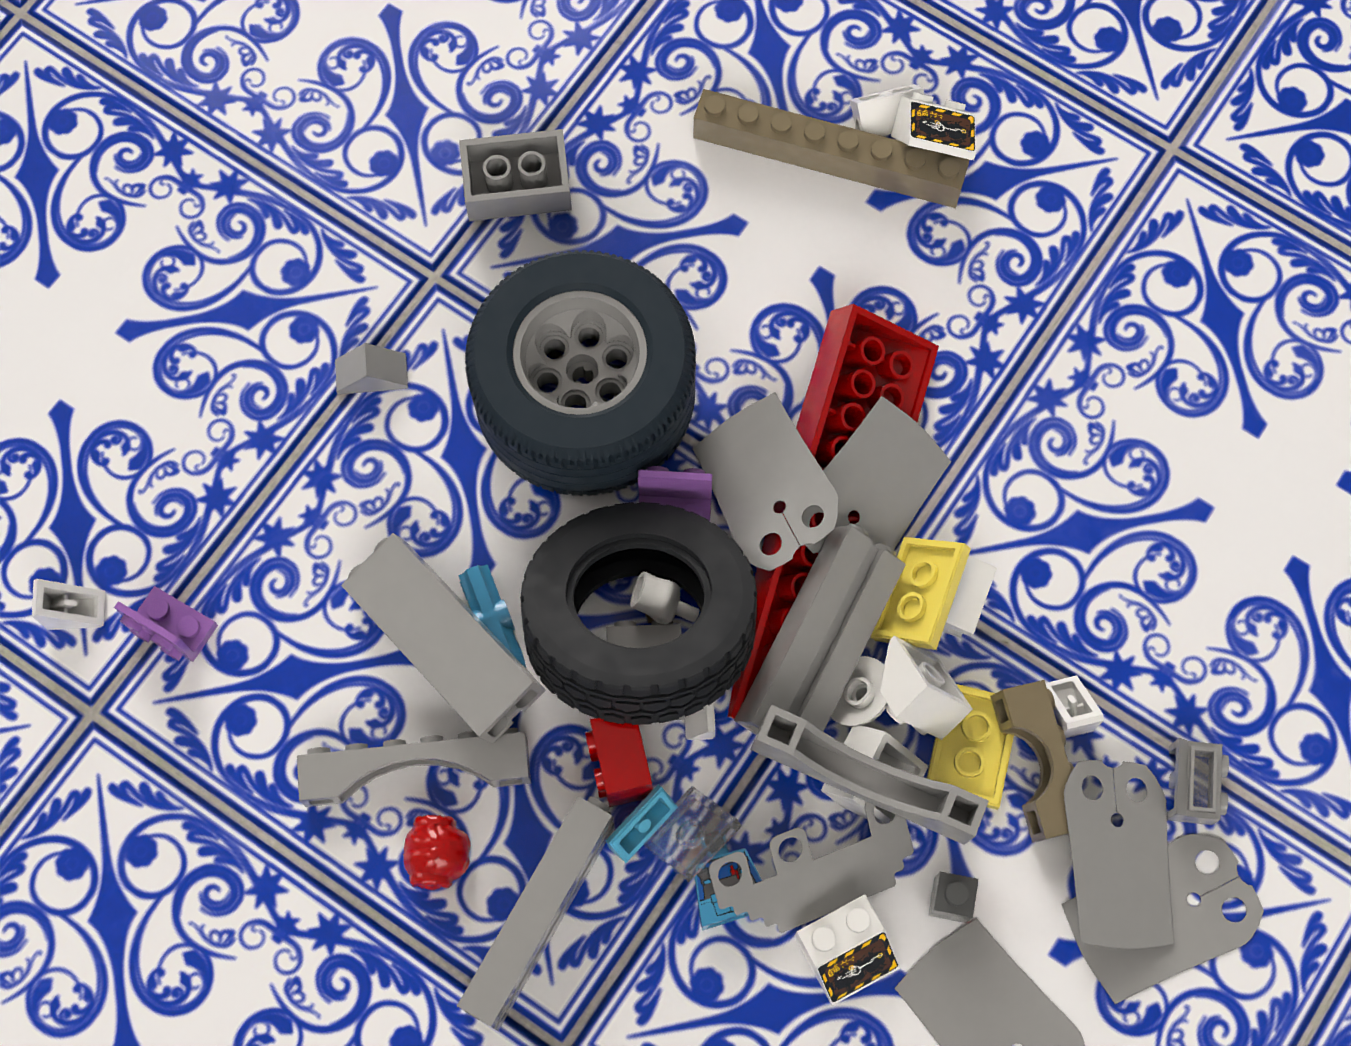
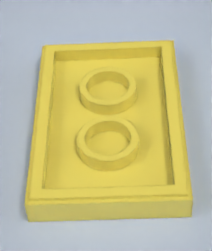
M904 537L897 558L906 565L870 637L874 641L889 643L892 637L896 636L915 647L937 650L971 548L965 543Z
M956 684L973 710L942 740L935 737L927 778L952 784L989 801L987 808L998 810L1000 808L1014 735L1000 732L990 697L995 693Z

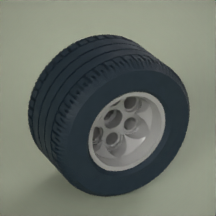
M575 250V252L553 253L551 256L540 257L536 261L532 260L529 264H524V267L517 268L516 271L511 272L510 276L507 275L504 280H501L499 285H496L489 293V296L485 298L474 317V322H472L467 338L465 352L467 382L481 431L495 455L512 472H515L516 475L526 481L528 480L529 483L537 487L541 486L542 489L551 492L556 491L558 494L597 496L600 493L602 495L613 493L614 490L619 491L627 488L628 485L632 486L638 483V470H646L651 466H662L683 440L692 418L695 403L696 350L694 335L688 317L676 296L665 283L643 266H638L637 263L631 262L629 259L625 260L621 256L617 257L615 254L609 255V253H602L601 251L594 252V250H590V252L582 250V252ZM587 339H594L598 342L593 347L581 345ZM555 350L564 353L558 359L547 357L551 351ZM620 360L626 363V365L620 369H614L608 366L612 361ZM585 377V380L590 383L582 384L581 382H576V380ZM548 383L558 386L549 393L540 390L543 385ZM606 394H617L616 397L608 402L602 400V397ZM573 405H581V406H583L584 408H570V407L573 406Z

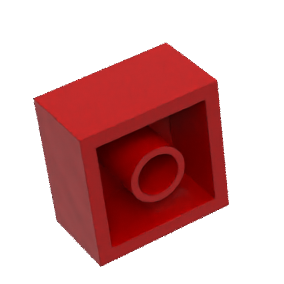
M601 718L590 719L592 731L585 732L591 762L599 761L600 768L593 769L599 798L607 797L609 807L645 799L653 790L639 725L604 721Z

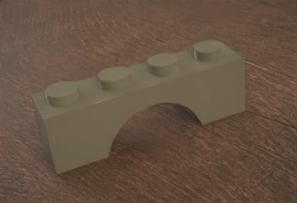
M1045 680L1002 689L990 696L1000 732L1017 736L1025 741L1034 751L1040 766L1038 788L1034 795L1022 805L1032 843L1069 834L1064 803V789L1074 766L1071 762H1068L1064 748L1066 745L1065 734L1055 718L1053 711L1055 709L1054 696L1047 689Z

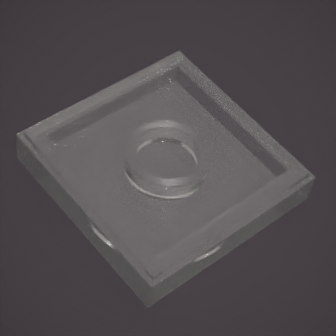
M693 786L675 803L678 808L644 843V846L688 882L702 870L742 827L737 818Z

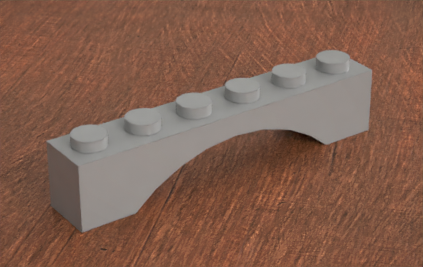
M772 704L762 720L750 749L963 845L976 836L989 802L952 784L917 776L872 759L835 740L808 720Z
M508 728L493 744L478 737L472 731L458 734V739L443 740V736L433 735L420 738L421 743L406 744L405 740L394 739L384 741L383 747L368 748V744L355 743L346 745L344 751L330 752V748L327 747L311 748L307 750L306 755H297L299 801L305 807L341 804L348 800L358 789L375 778L398 769L413 766H443L459 769L480 778L492 787L531 784L528 739L525 732H518L517 728Z

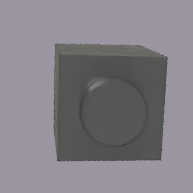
M940 871L934 878L929 916L963 923L970 921L973 918L979 879Z

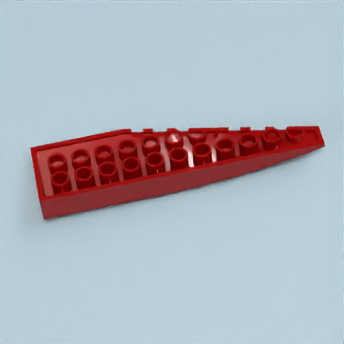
M855 304L830 312L796 426L797 431L822 470L828 466L881 396L918 422L939 349L938 345ZM783 501L776 502L773 507L774 512L778 514L783 513L786 504ZM855 510L849 512V522L852 524L859 522V513ZM818 512L811 517L810 528L816 527L822 522L824 513ZM776 533L767 534L761 550L763 554L773 555L777 553L782 544L781 537ZM805 545L800 546L795 551L792 560L771 571L757 567L755 574L757 617L754 646L745 670L741 671V676L732 687L727 716L729 718L735 719L819 554L817 552L813 554Z

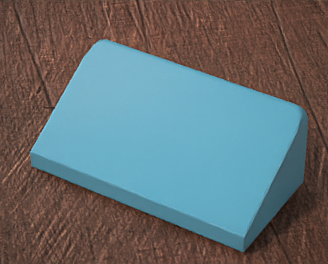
M659 784L606 840L609 849L625 863L631 859L678 808Z

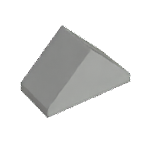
M364 343L335 359L336 391L338 395L408 389L406 353Z

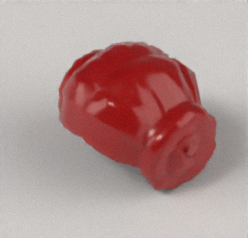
M441 815L418 816L415 818L414 827L408 832L404 843L403 860L405 869L409 874L410 884L413 887L428 890H437L441 887L450 888L452 881L459 879L469 867L470 839L464 831L456 827V820L453 817Z

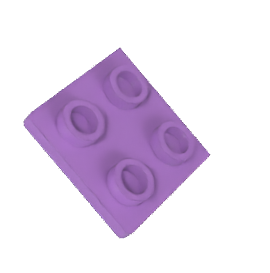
M651 466L646 470H638L639 503H660L661 505L667 504L683 508L688 512L692 511L708 519L710 522L712 474L705 473L704 470L697 468H688L683 472H672L661 466Z
M156 586L150 591L137 612L119 601L114 607L123 616L120 622L128 627L131 633L147 643L151 640L161 647V651L177 661L183 656L194 662L218 627L215 621Z

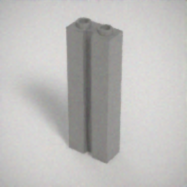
M855 524L835 527L828 534L734 719L735 722L757 735L762 720L771 704L808 720L824 732L906 565L895 557L896 553L890 547L880 543H876L874 546L872 544L873 540L867 537L868 532L862 527Z
M392 533L388 538L381 540L376 545L374 552L362 564L354 567L349 573L348 578L341 585L478 737L493 744L514 723L512 719L521 710L525 712L546 691L418 553L396 534Z
M579 796L577 797L459 1000L457 1007L499 1031L606 844V840L615 828L612 822L613 817L608 812L610 808L608 805L592 796L587 801Z

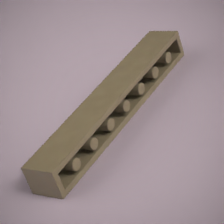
M706 89L702 91L694 115V139L952 208L957 206L970 161L969 159L909 146L895 139Z

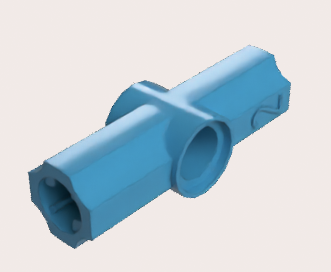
M477 565L466 569L465 572L458 576L471 611L526 668L524 656L513 633L515 627L504 599L501 600L488 565Z

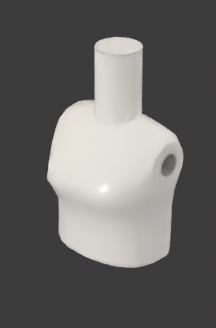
M642 572L639 575L631 596L630 607L645 613L660 624L672 622L675 615L691 622L696 621L699 609L680 601V587L675 582L658 578L647 572Z

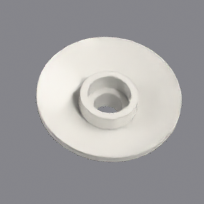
M860 657L831 715L834 721L845 727L864 726L882 714L888 705L880 693L885 666L882 662L872 657Z

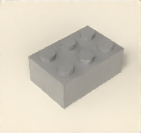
M563 129L459 140L464 197L469 221L572 210Z

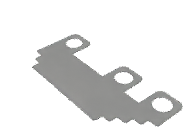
M866 801L864 808L871 837L814 860L804 829L794 828L773 837L769 844L777 875L755 884L752 881L746 856L742 852H734L714 860L709 866V874L719 909L722 910L731 906L736 915L748 912L750 920L754 921L763 918L765 926L777 924L779 932L783 933L827 915L864 894L866 897H870L896 885L895 873L903 870V859L914 852L907 821L905 818L895 814L890 822L885 824L878 823L873 814L876 805ZM787 838H796L802 845L800 856L792 862L782 860L779 856L780 844ZM727 862H736L742 869L741 879L733 886H724L718 878L720 868Z

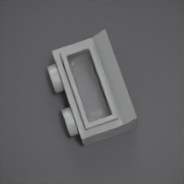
M1178 738L1169 746V753L1176 754L1175 770L1169 777V788L1175 789L1174 808L1167 812V820L1213 825L1220 820L1221 815H1226L1228 809V795L1226 792H1221V780L1228 775L1229 757L1228 755H1222V744L1194 742Z

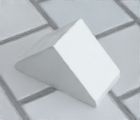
M36 579L33 583L32 617L47 630L100 628L104 626L105 591Z
M1077 675L1045 683L1047 689L1054 696L1055 709L1053 711L1057 724L1064 731L1065 738L1093 732L1104 721L1103 713Z

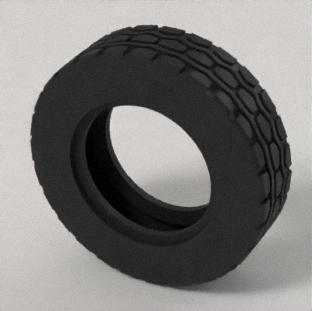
M650 502L620 503L591 510L589 513L581 514L568 521L564 526H561L547 538V541L543 542L534 553L533 560L529 561L523 576L524 581L522 582L520 600L524 641L529 661L536 675L540 676V681L552 694H556L558 699L571 708H576L579 712L596 719L601 718L604 721L619 724L650 725L657 722L664 723L677 720L682 716H689L704 709L706 705H711L723 696L726 689L729 690L739 679L741 671L745 670L751 657L757 617V588L751 565L747 557L743 556V550L732 537L729 538L728 534L716 524L709 522L708 519L692 511L688 512L683 508ZM642 572L675 582L695 600L701 611L695 623L681 636L670 642L646 648L623 647L609 643L589 631L578 616L581 606L595 590L611 581L624 577L639 576Z

